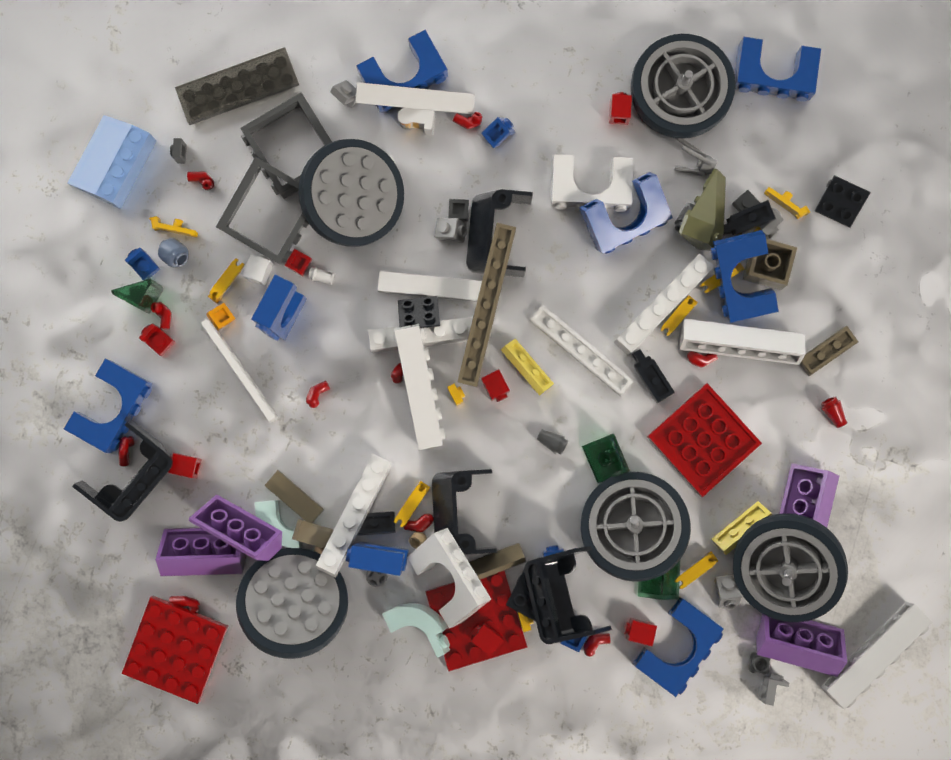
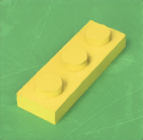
M516 338L501 349L506 358L510 360L539 396L554 384Z
M758 501L715 535L712 541L727 555L736 548L740 538L751 525L765 517L771 516L772 513Z

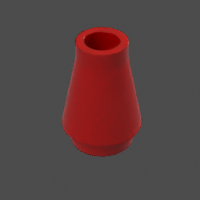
M837 397L828 398L821 403L822 411L834 423L836 428L847 424L841 401Z

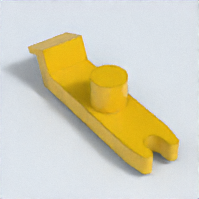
M768 187L764 192L766 196L789 211L797 219L810 213L807 206L799 208L790 201L793 195L788 191L781 195Z
M157 216L149 218L154 231L162 230L191 237H197L198 232L195 230L182 228L183 221L180 219H174L172 226L161 223V219Z
M237 258L230 263L210 290L208 297L217 304L245 265L241 263L237 266L239 261Z
M740 262L733 269L731 278L745 270ZM714 274L705 280L700 287L707 286L704 293L711 292L721 285L720 279H716Z
M688 295L663 324L660 331L663 332L664 329H668L666 335H671L698 302Z
M420 481L397 514L394 523L402 520L400 526L403 528L431 487Z
M710 551L680 574L674 582H682L679 589L687 587L718 562V559Z

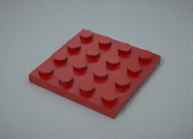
M708 383L702 386L647 436L701 497H704L762 444Z
M505 571L480 579L491 600L464 622L450 629L448 627L442 632L450 643V651L444 654L448 671L527 648L517 611L506 606L511 591ZM455 582L425 591L430 608L440 616L439 610L454 597ZM483 622L504 639L491 657L471 642L473 636L470 633L477 624L481 626Z
M151 596L122 674L198 704L201 701L229 625L158 597Z

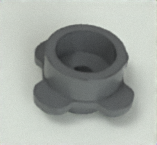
M756 652L751 653L749 671L752 673L759 672L763 675L768 674L769 661L771 659L757 655Z

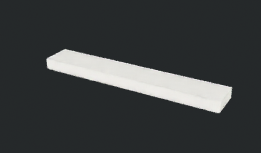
M357 82L355 103L473 114L475 94Z
M380 271L377 291L477 301L482 281Z
M541 304L530 317V322L619 396H622L633 383V379L544 305Z
M206 319L201 323L267 420L272 423L278 420L277 414L220 332L210 320Z

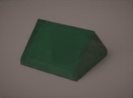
M147 279L113 289L111 292L116 297L150 314L151 304L157 302L163 292V287L154 280Z
M614 433L582 446L597 484L612 476L616 477L630 471Z
M680 561L660 577L647 581H638V597L659 600L679 599L680 581L675 583L674 580L680 575Z

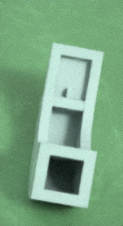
M279 500L255 502L256 517L282 531V546L288 548L303 547L302 542L292 539L294 530L283 523L280 516Z
M406 603L382 613L391 633L405 626H414L421 629L427 635L437 658L450 651L449 640L442 633L448 626L443 618L433 609L422 604Z

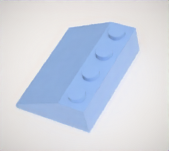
M104 115L72 173L68 184L121 209L150 155L156 139L149 132L132 124Z

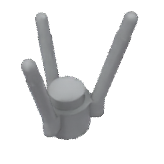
M677 138L679 142L685 145L682 146L684 151L699 159L696 166L699 170L684 167H675V170L698 174L703 177L705 173L710 175L717 164V160L706 155L686 140Z

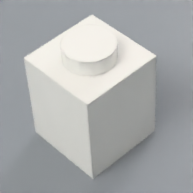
M261 253L257 255L250 254L243 277L251 282L266 286L273 263Z

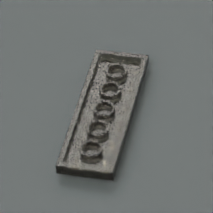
M284 47L175 87L186 120L189 125L299 86V82Z

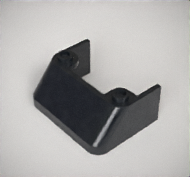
M500 189L479 194L473 198L466 258L467 268L471 272L484 274L492 243L495 209L505 210L510 207L511 203L531 205L533 192ZM507 265L505 276L524 277L526 267Z
M134 421L127 422L125 426L143 440L140 444V452L148 461L126 487L121 490L116 485L109 484L97 492L83 480L72 486L107 515L119 522L127 520L173 466V458L162 444Z
M492 469L442 472L436 474L432 479L434 533L448 528L464 554L497 553L496 547L476 548L475 539L470 534H458L456 492H464L471 487L472 475L492 474Z
M591 546L570 549L530 560L525 564L524 573L540 639L545 644L563 642L612 630L611 626L593 629L591 621L587 616H574L565 575L572 573L576 568L574 555L591 551Z

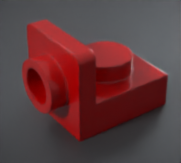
M153 323L144 327L141 331L142 335L139 337L141 341L145 342L160 356H163L175 343L169 335Z

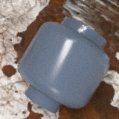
M169 238L160 243L158 256L172 268L181 267L188 260V249L179 240Z

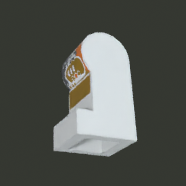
M402 108L398 112V121L403 129H424L425 135L433 136L435 111Z

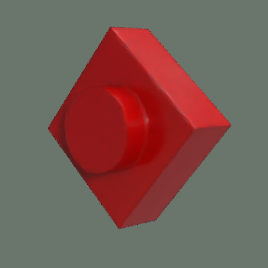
M294 249L284 266L303 277L313 259Z

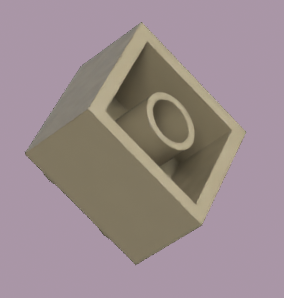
M766 239L769 254L748 258L742 280L782 290L788 286L797 247Z

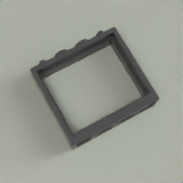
M302 92L240 128L244 134L241 136L246 146L251 145L254 150L250 152L253 158L256 156L267 162L252 134L298 107L304 112L323 145L325 146L332 142ZM264 168L261 169L266 179L271 178L273 181L271 187L276 195L281 194L283 199L299 191V189L289 183L282 186L277 176ZM301 175L296 177L295 180L299 182Z
M255 156L216 228L280 265L283 261L287 262L292 254L289 250L293 244L297 245L302 237L299 234L303 227L307 228L309 225L303 212L278 255L229 227L262 168L299 189V182Z

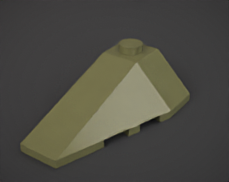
M713 169L703 185V193L701 196H696L694 200L695 205L692 210L686 212L679 230V234L699 250L711 251L710 248H714L713 241L723 239L726 177L718 169Z

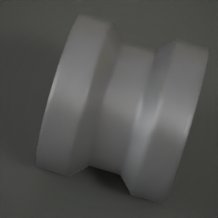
M367 571L366 574L367 582L373 587H380L388 578L386 573L379 574L378 572Z

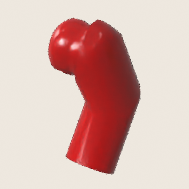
M187 172L188 182L198 181L205 190H211L214 187V180L207 172Z
M398 363L391 372L392 381L396 384L403 381L401 363Z
M323 381L310 388L306 397V403L309 404L310 408H316L319 405V395L330 390L327 381Z
M124 436L120 439L118 451L120 466H128L130 464L129 447L135 445V440L132 436Z
M424 514L416 521L409 520L403 528L408 531L424 532L432 525L434 518L431 514Z
M171 596L169 598V602L175 605L188 606V610L196 613L199 612L200 603L197 599L187 596Z
M610 634L589 636L583 646L585 655L589 657L594 656L600 644H610Z

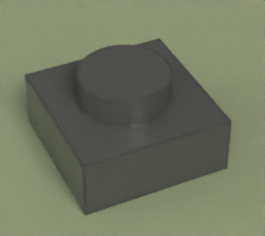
M182 138L173 139V145L170 146V155L177 163L185 164L187 144Z
M747 190L732 205L740 212L760 202Z
M449 199L448 218L468 221L469 200Z

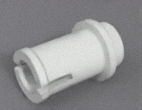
M316 266L315 268L311 267L308 278L312 279V282L316 280L332 285L335 273L320 270Z

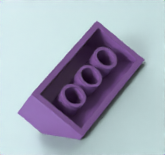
M791 464L779 514L806 516L827 528L840 476L828 470Z
M217 494L189 517L191 523L255 560L269 561L282 548L281 530Z
M202 528L164 529L155 560L160 576L243 574L246 554Z
M762 613L756 637L757 655L838 677L847 664L844 629L812 620L804 622L780 621Z

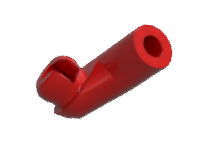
M474 112L468 118L456 113L453 122L465 129H471L479 126L482 123L483 117L479 112Z
M162 302L152 303L151 311L161 318L160 329L170 330L171 310Z
M689 351L687 354L689 362L698 367H705L718 360L716 354L708 353L702 355L693 351Z

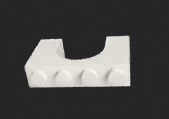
M554 155L552 163L551 206H555L556 209L575 207L576 210H580L579 207L598 199L604 203L606 210L615 209L616 212H625L627 209H630L632 205L633 158L613 157L609 188L601 194L589 195L578 189L574 182V155Z
M448 528L433 533L407 557L417 575L431 570L438 563L443 564L451 572L455 582V594L452 600L439 610L449 629L464 622L491 600Z

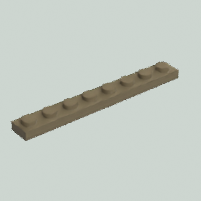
M496 223L458 383L474 387L478 386L517 227Z

